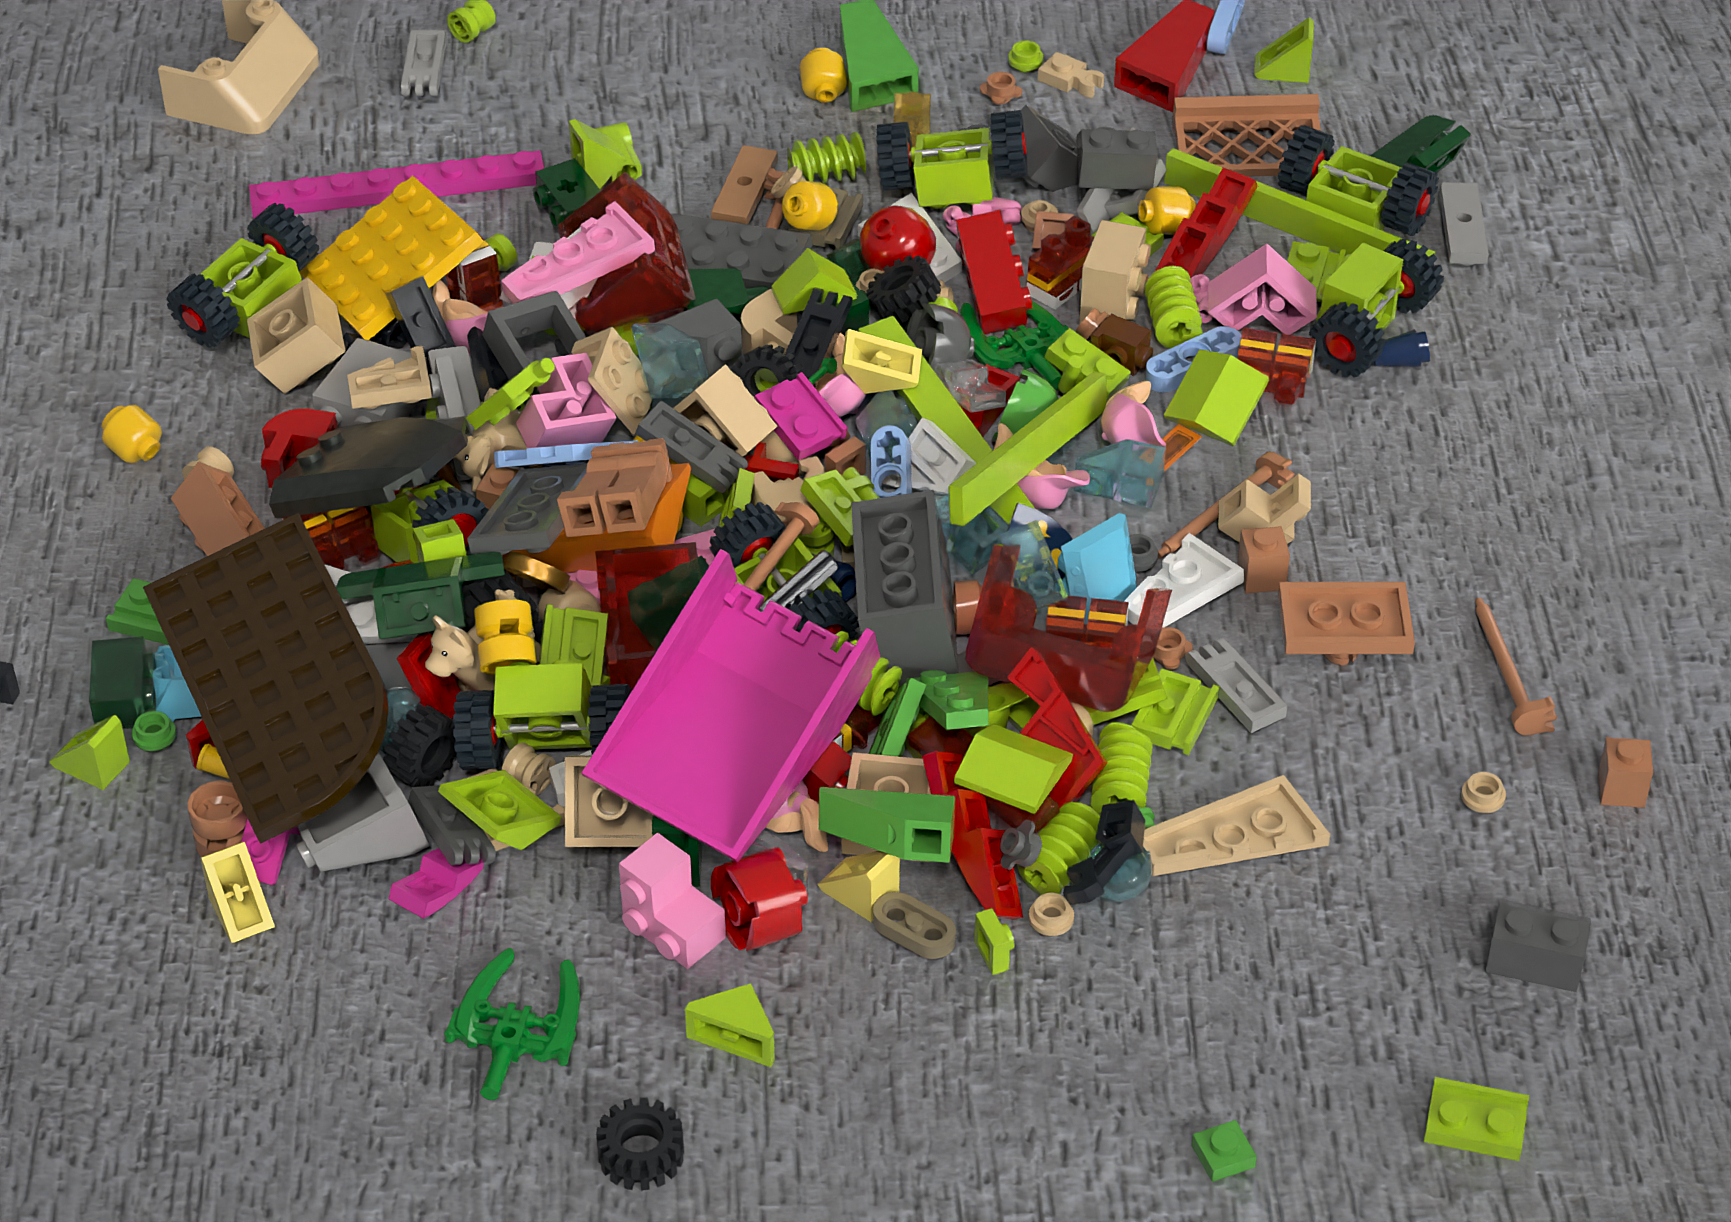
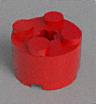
M779 847L765 849L741 857L738 862L732 860L713 869L711 875L712 899L721 898L725 911L726 937L738 950L746 948V951L754 950L802 932L801 906L806 905L808 902L807 891L800 879H793L787 867L785 856Z

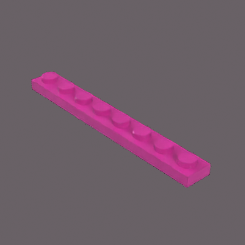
M537 150L495 156L485 155L462 160L451 159L437 163L411 164L387 169L376 168L370 171L337 173L320 177H302L295 180L278 182L267 181L261 184L249 185L253 219L256 218L272 203L277 205L279 203L284 204L286 210L290 207L294 210V214L380 204L393 192L398 184L407 181L411 176L419 180L437 197L536 185L535 171L544 169L541 151Z

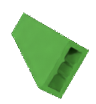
M858 0L841 4L840 39L847 76L850 110L855 112L918 97L919 68L874 0Z

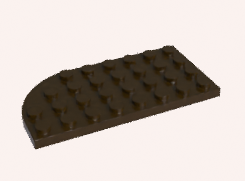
M299 513L143 587L260 844L324 813L355 787L370 768L383 741L388 720V695L385 684Z

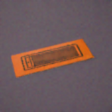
M1178 424L1162 438L1166 443L1165 447L1151 448L1138 461L1164 473L1203 436Z

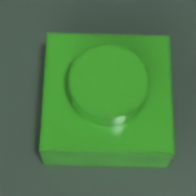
M1236 1120L1192 1135L1191 1146L1212 1182L1255 1168L1257 1155Z

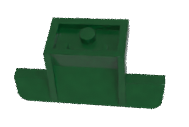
M1429 115L1370 156L1401 168L1405 163H1411L1437 173L1456 159L1471 133L1462 125L1448 133L1447 131L1454 126L1456 121L1437 115Z
M500 552L479 553L352 572L341 576L336 588L342 599L373 595L379 639L416 635L435 631L436 627L432 621L435 615L457 628L467 627L461 587L463 581L505 575L504 563Z

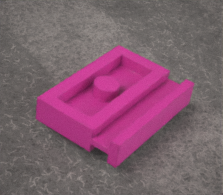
M802 372L797 374L796 379L790 382L787 379L756 394L754 397L768 411L770 418L777 425L774 429L775 433L798 461L830 446L833 440L846 437L848 427Z

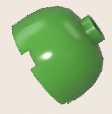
M1024 368L1019 378L1026 380V383L1017 381L999 424H1005L1013 435L1058 400L1056 390L1047 380ZM998 432L994 433L991 441L996 442Z

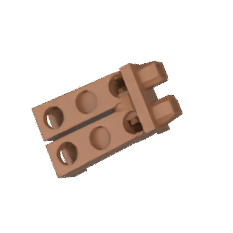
M658 438L649 439L644 442H621L593 447L591 450L592 458L587 463L586 474L575 490L562 492L557 498L566 536L603 534L606 528L608 533L644 530L666 482H670L673 478L665 440ZM634 516V518H632V519L623 520V519H625V518ZM594 520V522L584 524L585 522Z

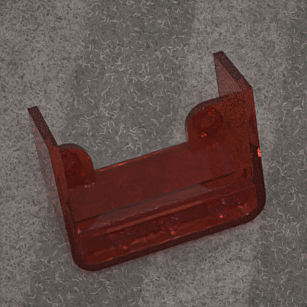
M1015 543L994 544L966 647V659L969 666L979 674L1014 684L1007 677L1032 647L1041 653L1070 702L1103 712H1111L1123 708L1129 702L1155 654L1172 589L1165 587L1147 589L1138 624L1122 627L1116 633L1111 650L1108 651L1033 628L1037 616V605L1034 598L1027 591L1011 586L1021 545Z

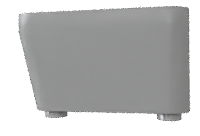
M379 752L361 780L344 798L324 813L297 826L304 840L296 844L308 868L317 864L321 872L414 855L430 846L401 788L397 786Z

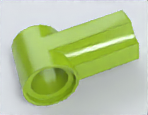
M621 122L593 128L610 137L625 157V160L610 177L612 182L619 183L621 187L634 185L636 179L642 176V165L633 149L632 137L627 123Z

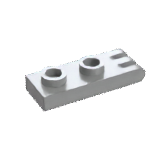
M410 30L401 81L402 96H409L411 87H415L416 96H424L425 87H429L430 96H438L447 43L446 30Z
M1224 638L1213 641V647L1210 644L1201 646L1199 653L1196 650H1192L1185 654L1189 667L1209 688H1212L1213 684L1219 686L1218 698L1250 733L1286 717L1288 705Z

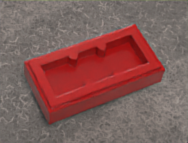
M431 633L418 634L401 652L397 660L420 704L423 706L429 705L453 719V714H455L454 702H456V695L460 692V689L452 673L450 676L442 678L427 670L425 662L432 652Z

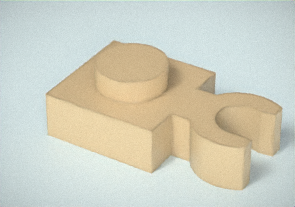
M1056 52L1038 69V81L1067 93L1072 88H1076L1081 95L1092 98L1095 93V86L1098 88L1104 87V74L1096 70L1086 71L1087 63Z

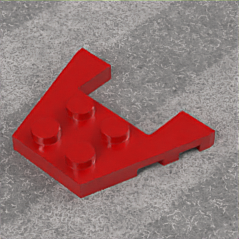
M1031 647L1007 677L1040 705V708L1019 734L1073 754V759L1035 814L986 795L985 799L987 806L1022 820H1030L1035 825L1043 828L1065 803L1077 802L1108 762L1041 653ZM951 749L948 751V753H956Z

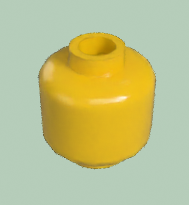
M816 48L811 50L801 60L799 65L801 85L807 97L819 102H831L846 90L847 76L843 58L837 52L828 48Z
M810 181L794 183L786 190L782 200L784 218L791 226L797 229L822 230L834 221L837 214L838 203L836 195L830 187L823 183Z
M1154 187L1146 193L1144 200L1140 201L1138 216L1140 221L1148 226L1151 234L1174 235L1183 218H1190L1196 204L1194 198L1189 196L1188 192L1182 187Z
M137 405L117 406L104 418L101 425L103 429V443L123 461L129 464L138 462L141 459L148 461L160 450L161 444L159 441L162 435L160 424Z

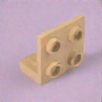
M610 327L575 342L571 353L573 355L587 353L592 363V369L588 377L589 383L634 435L638 424L647 416L658 382L651 370L646 368L634 354L629 343L623 340L613 327Z

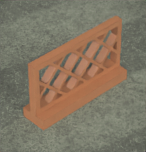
M1318 94L1175 97L1172 128L1176 136L1177 150L1190 155L1197 153L1206 159L1207 162L1245 176H1278V173L1281 171L1279 165L1284 160V157H1282L1284 149L1277 146L1276 143L1283 137L1293 140L1294 132L1292 130H1298L1301 125L1321 131L1318 115L1320 106ZM1274 130L1276 133L1267 139L1256 131ZM1238 131L1240 134L1231 140L1220 132ZM1184 132H1202L1204 135L1195 141L1184 134ZM1247 138L1260 146L1253 153L1240 146ZM1211 139L1224 146L1217 154L1204 147ZM1269 151L1280 160L1277 163H1266L1260 157ZM1233 152L1244 161L1240 164H1230L1224 158Z

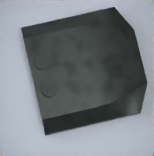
M460 416L447 419L394 418L337 427L335 430L321 435L316 446L298 454V461L273 481L269 506L275 519L290 517L297 513L304 515L393 501L396 499L394 491L401 488H416L427 482L467 446L468 439L466 434L470 433L471 430L466 417Z

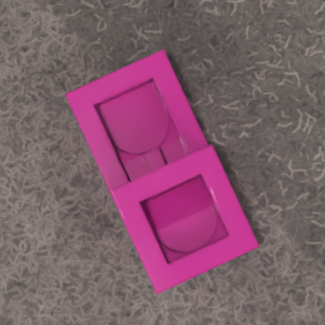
M437 848L422 856L419 871L392 883L389 900L424 919L438 911L462 892L481 872L484 862L479 858L478 863L467 864L463 859L461 865H450L441 850Z

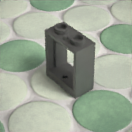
M558 291L488 311L482 334L509 380L530 364L518 344L517 338L553 328L569 355H573L571 352L575 342L586 338ZM534 387L530 397L531 395L540 394L537 387ZM530 397L523 402L525 406H526L528 400L530 399Z

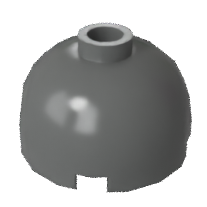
M923 303L921 304L924 308L923 311L915 310L912 314L906 334L917 348L922 349L923 357L940 380L944 381L956 376L965 366L967 360L972 357L975 347L974 339L970 335V330L963 316L955 310L937 304Z

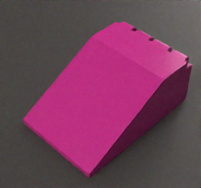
M720 549L583 769L582 775L738 862L840 732L872 678L871 671L879 660L880 653L876 634L869 628L864 630L856 645L845 641L838 653L833 650L839 641V636L809 620L805 623L800 633L797 632L796 629L801 622L802 616L771 600L763 612H760L759 609L765 597L737 582V576L729 553Z

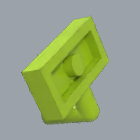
M1071 328L1048 348L1044 357L1063 371L1058 388L1064 394L1092 372L1106 373L1108 401L1128 381L1131 371Z

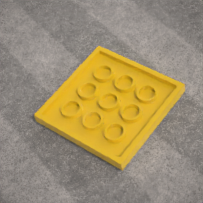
M411 176L407 181L398 184L393 192L380 204L371 207L354 226L340 233L335 242L318 254L300 271V275L303 279L308 277L337 304L338 314L364 340H370L396 317L385 293L420 276L424 277L430 289L484 241L470 225L419 180Z

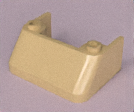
M222 0L228 39L247 43V45L233 62L216 57L209 58L201 63L194 72L161 65L158 68L165 112L167 116L245 134H260L272 126L318 67V48L278 2L274 0Z

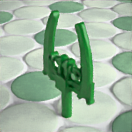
M1032 301V309L1026 310V313L1037 323V328H1025L1024 325H1019L1016 327V331H1013L1011 328L1005 329L1004 335L1001 338L996 336L986 337L976 320L972 305L963 303L960 315L963 316L970 330V335L974 339V355L983 366L987 364L995 368L1009 369L1016 362H1019L1024 369L1034 367L1055 390L1059 389L1058 384L1061 375L1044 357L1048 348L1069 329L1066 325H1062L1051 313ZM1001 346H1005V347H1009V346H1010V348H1006V349H1003V350H999V347H1001Z
M511 948L502 951L481 970L466 990L459 1008L455 1007L449 1025L444 1032L445 1041L452 1043L455 1039H460L468 1048L477 1047L478 1043L488 1045L492 1051V1061L480 1094L485 1099L496 1100L498 1098L511 1061L518 1063L520 1056L524 1053L533 1054L532 1058L539 1062L557 1059L558 1064L561 1066L568 1064L576 1039L575 1029L580 1006L579 981L575 966L570 960L562 961L559 967L560 993L556 1014H547L544 1018L538 1017L536 1013H532V1006L525 1005L523 1011L517 1010L516 1003L509 1002L507 1007L501 1006L500 1009L491 1007V1003L487 1001L491 991L501 976L514 963V951ZM490 1018L498 1019L496 1025L479 1023L480 1021H488ZM527 1028H543L544 1033L547 1035L530 1033Z

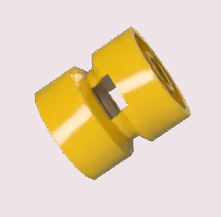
M509 599L497 600L479 605L474 609L476 634L484 639L478 644L481 672L495 675L496 667L509 666L514 662H528L531 665H536L534 639L527 636L533 628L531 608L528 602Z

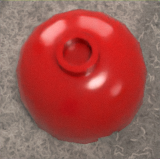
M894 205L881 208L866 220L860 232L859 250L869 269H877L883 272L882 268L886 265L892 267L895 260L900 259L903 262L906 256L914 258L918 255L921 258L924 257L928 264H930L936 252V236L927 220L912 208Z

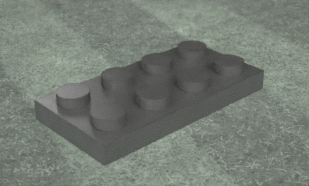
M673 213L655 244V252L649 255L645 265L648 274L679 279V270L736 268L741 271L745 288L767 286L769 290L772 289V284L807 248H812L813 244L811 234Z
M587 463L520 469L467 538L471 554L500 552L504 555L511 550L526 549L529 553H537L550 548L564 529L557 498L562 492L575 490L586 474Z

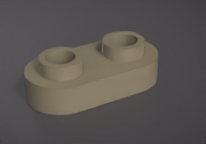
M902 892L886 893L876 900L873 907V924L875 929L883 936L928 959L943 958L953 951L956 944V926L947 915Z

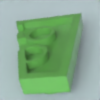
M928 670L921 672V677L913 678L926 684L919 706L946 730L989 725L988 670L946 674V672L940 670Z

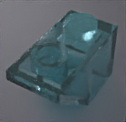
M635 323L631 326L651 399L685 398L709 378L699 341L668 323Z
M892 390L878 392L855 420L862 441L866 444V451L870 459L871 439L878 429L893 425L899 427L906 437L909 438L918 425L913 413H910L904 397L896 398ZM894 438L890 439L889 445L884 447L890 457V463L894 461L892 458L893 446L899 445Z
M1126 439L1078 456L1075 470L1087 471L1090 475V482L1084 486L1074 487V491L1152 508L1164 476L1166 447Z
M949 495L937 501L947 550L972 575L997 558L1009 524L993 508L988 506L965 526L951 524L949 517Z
M1037 520L998 535V549L1009 576L1013 579L1014 587L1028 613L1068 598Z

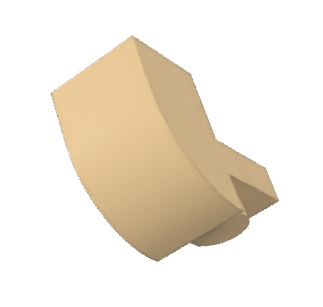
M772 289L751 300L742 311L743 353L746 354L757 347L773 345V349L778 346L785 348L783 353L785 354L797 327V312L783 315Z
M1298 473L1270 495L1246 479L1219 500L1218 529L1240 542L1242 529L1282 526L1286 543L1293 541L1294 522L1302 520L1311 510V481Z

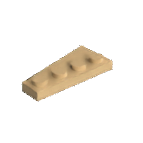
M1282 775L1145 829L1143 852L1138 854V857L1152 876L1329 846L1330 833L1288 779Z

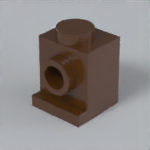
M1112 313L1092 334L1091 343L1131 371V376H1135L1140 369H1145L1148 360L1153 356V348L1150 347L1152 330Z

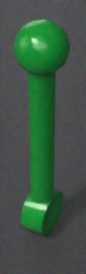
M824 358L821 368L808 379L811 384L814 385L826 373H835L837 361L834 358Z

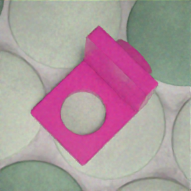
M247 819L241 842L246 844L258 881L276 885L290 834L301 835L297 826L260 844Z

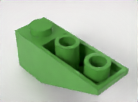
M820 787L819 830L901 859L950 863L954 837L955 796Z

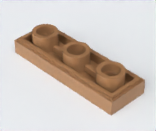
M742 145L711 210V219L749 224L765 190L764 184L769 169L775 168L778 162V151Z

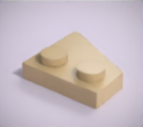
M423 346L412 348L411 358L394 364L392 358H387L377 362L372 367L362 368L347 375L352 409H374L384 404L398 402L416 403L421 399L432 398Z

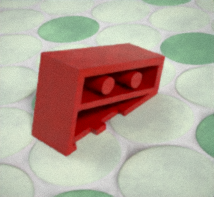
M1000 210L956 219L962 266L965 265L967 271L968 287L972 291L974 307L983 333L989 334L1015 328L1019 325H1027L1026 310L1032 309V301L1028 286L1021 288L1019 278L1024 277L1020 255H1012L1010 246L1015 245L1011 223L1004 224Z

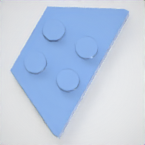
M638 440L495 451V468L533 465L552 467L588 463L589 459L592 458L591 450L593 447L621 442L634 443L638 442Z

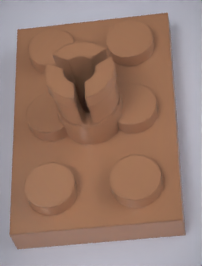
M1279 582L1278 599L1285 654H1325V657L1330 662L1337 665L1349 664V659L1354 662L1358 654H1413L1415 639L1406 582Z

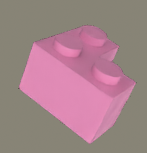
M1265 244L1208 282V312L1223 326L1240 330L1263 315L1288 337L1317 318L1316 287L1273 248Z
M587 353L551 358L555 369L551 373L550 379L542 386L537 387L540 394L531 395L516 422L526 447L538 448L602 443L615 422L616 415L588 381L592 363Z
M656 833L619 863L623 922L634 935H642L654 944L665 958L669 960L674 959L686 969H689L726 938L724 908L692 886L690 856L662 835Z

